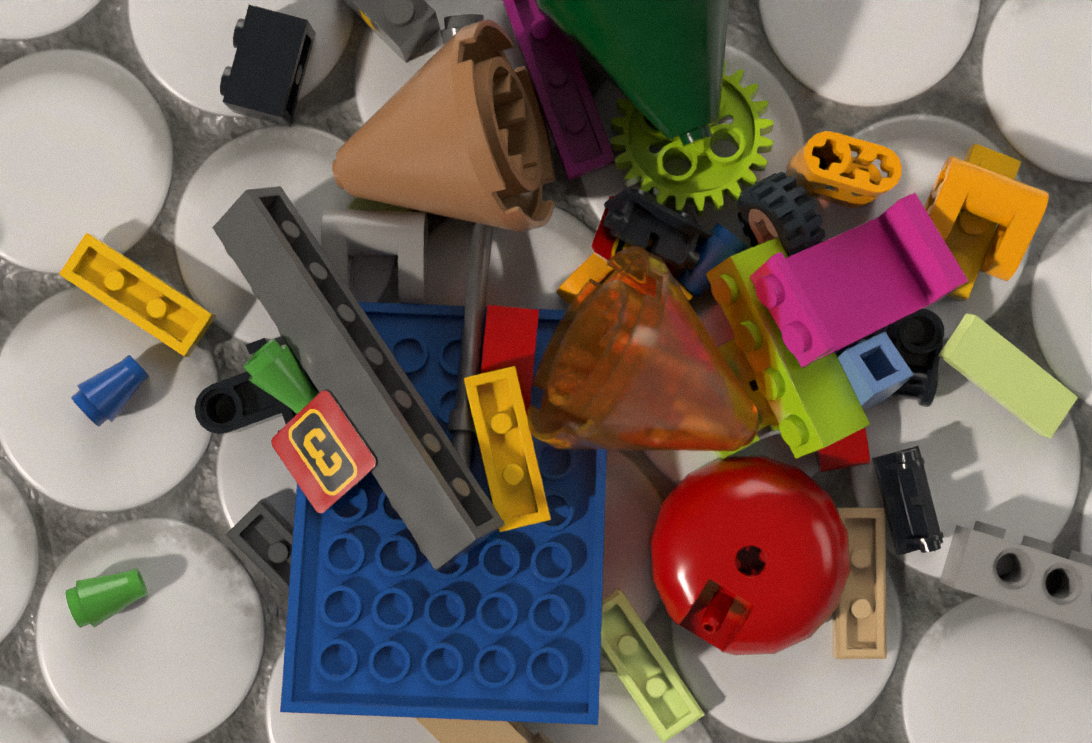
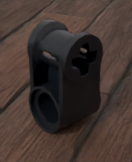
M921 309L887 327L888 337L914 374L910 378L914 380V384L904 383L891 396L917 400L920 406L929 407L934 400L938 386V365L940 359L938 355L942 348L944 325L941 318L935 312ZM913 318L918 319L923 324L925 330L923 340L917 345L911 344L905 335L907 323Z

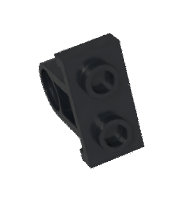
M262 338L246 344L249 354L254 355L271 339ZM248 372L206 387L197 397L194 407L195 415L200 425L207 431L216 434L241 432L283 416L285 424H287L297 414L290 407L250 382L248 379L251 375ZM224 395H229L236 403L235 416L227 423L219 419L216 414V404Z

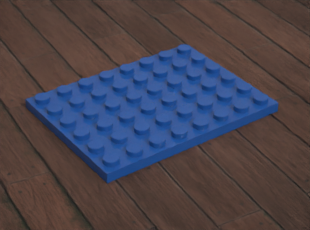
M358 302L452 443V434L448 433L450 410H455L465 306ZM485 307L479 374H481L487 307ZM538 309L539 319L530 414L527 419L551 520L499 532L498 529L466 555L435 571L428 558L419 549L417 541L398 512L391 506L389 498L371 471L324 513L316 512L297 484L280 712L598 725L611 312ZM311 382L313 387L318 391L314 383ZM473 436L470 472L493 505L478 438Z

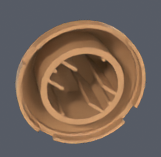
M483 20L462 27L338 149L336 160L332 164L333 176L337 185L354 197L516 232H524L545 226L549 222L554 209L553 200L542 202V185L555 182L552 150L543 111L526 66L513 69L503 52L514 46L507 33L491 20Z

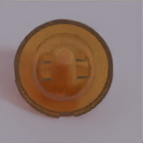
M638 246L628 247L607 260V265L616 271L603 284L591 278L586 282L563 315L547 345L533 382L535 387L544 391L541 409L532 405L528 407L527 418L531 434L536 439L561 450L735 451L742 446L749 445L759 430L758 410L666 264L659 257Z

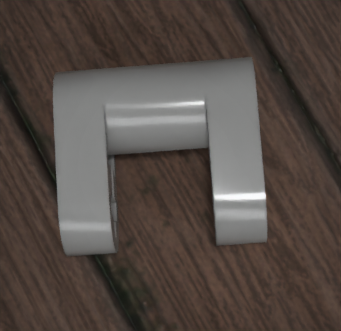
M324 209L321 222V248L352 294L354 290V255L398 256L399 303L426 304L428 288L427 212Z

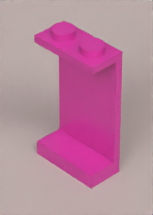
M916 193L899 199L879 217L788 258H785L782 252H779L769 258L750 276L760 302L768 308L782 333L784 344L795 355L802 368L940 301L968 282V279Z

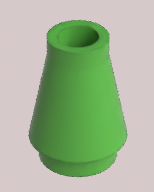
M274 338L264 344L243 366L251 375L248 379L250 382L290 407L296 414L319 394L287 344L281 347Z
M138 568L127 572L77 580L76 587L70 588L65 592L72 617L80 628L89 624L95 628L136 600L148 595L145 582Z

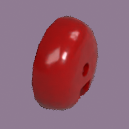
M764 455L720 458L688 473L662 502L649 538L651 580L669 617L676 625H680L721 650L722 653L731 655L776 654L811 638L838 608L851 571L848 530L831 495L800 468Z

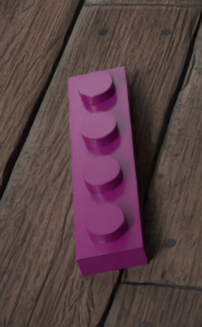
M502 0L568 181L615 164L613 151L573 45L539 13L535 0Z

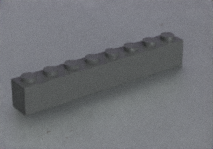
M282 187L245 190L212 227L225 246L227 254L240 269L251 286L252 292L260 300L277 326L281 337L288 343L305 369L310 381L314 383L319 392L323 390L330 392L375 457L376 466L371 470L372 474L435 571L466 555L504 526V521Z

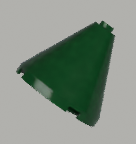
M535 0L539 13L670 141L680 138L684 147L712 136L710 126L719 122L730 0Z

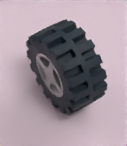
M783 172L774 173L740 193V200L737 201L736 207L741 212L737 215L739 221L744 224L742 230L745 236H749L751 239V247L778 237L787 256L790 257L823 242L825 230L820 227L823 220L821 215L815 212L814 208L817 206L813 199L809 200L807 198V190L803 185L798 187L796 179L791 175L786 177V174Z

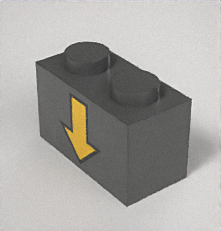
M342 0L405 63L440 29L436 11L424 0Z

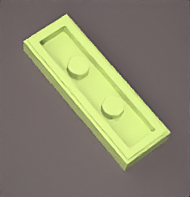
M965 314L938 355L1035 432L1050 439L1078 398L977 315Z
M620 587L603 598L601 651L664 743L705 714Z

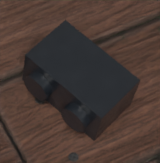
M248 5L245 19L240 18L234 29L233 46L237 49L232 67L227 66L224 69L220 82V94L224 96L222 102L231 111L291 128L316 35L309 21Z

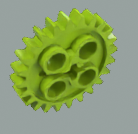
M724 59L719 122L729 117L733 119V123L719 124L718 122L710 126L711 137L684 147L680 138L670 141L661 131L649 127L646 124L647 118L629 100L618 99L616 102L617 111L625 117L611 118V130L621 135L611 138L610 142L612 150L623 152L615 158L616 169L631 168L624 177L625 185L628 187L641 182L640 190L651 195L653 193L656 194L657 203L666 206L668 201L675 202V211L684 212L686 204H693L698 217L703 214L705 202L710 201L714 208L721 212L724 205V195L727 194L736 202L740 200L741 188L739 184L751 187L757 183V178L751 170L765 171L768 160L758 153L771 152L773 140L762 135L772 132L774 122L770 119L759 118L767 112L768 100L752 101L757 95L759 85L754 83L743 88L741 83L744 70L740 69L729 77L725 74L726 60ZM726 140L734 144L737 152L731 157H719L713 153L711 146L717 141ZM652 146H664L661 151L652 153L649 150ZM681 158L687 161L691 168L687 173L675 176L666 172L663 166L670 159Z

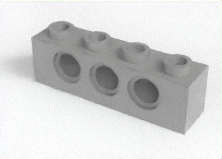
M975 521L973 530L956 525L939 582L964 592L1092 631L1091 555L1071 550L1069 559L1053 555L1054 544L1023 535L1021 544L1003 539L1006 529L980 521ZM1009 553L1013 560L1012 571L1008 576L1000 579L996 571L997 562L1003 555ZM1058 569L1061 577L1060 584L1055 591L1048 593L1045 586L1046 577L1052 570Z

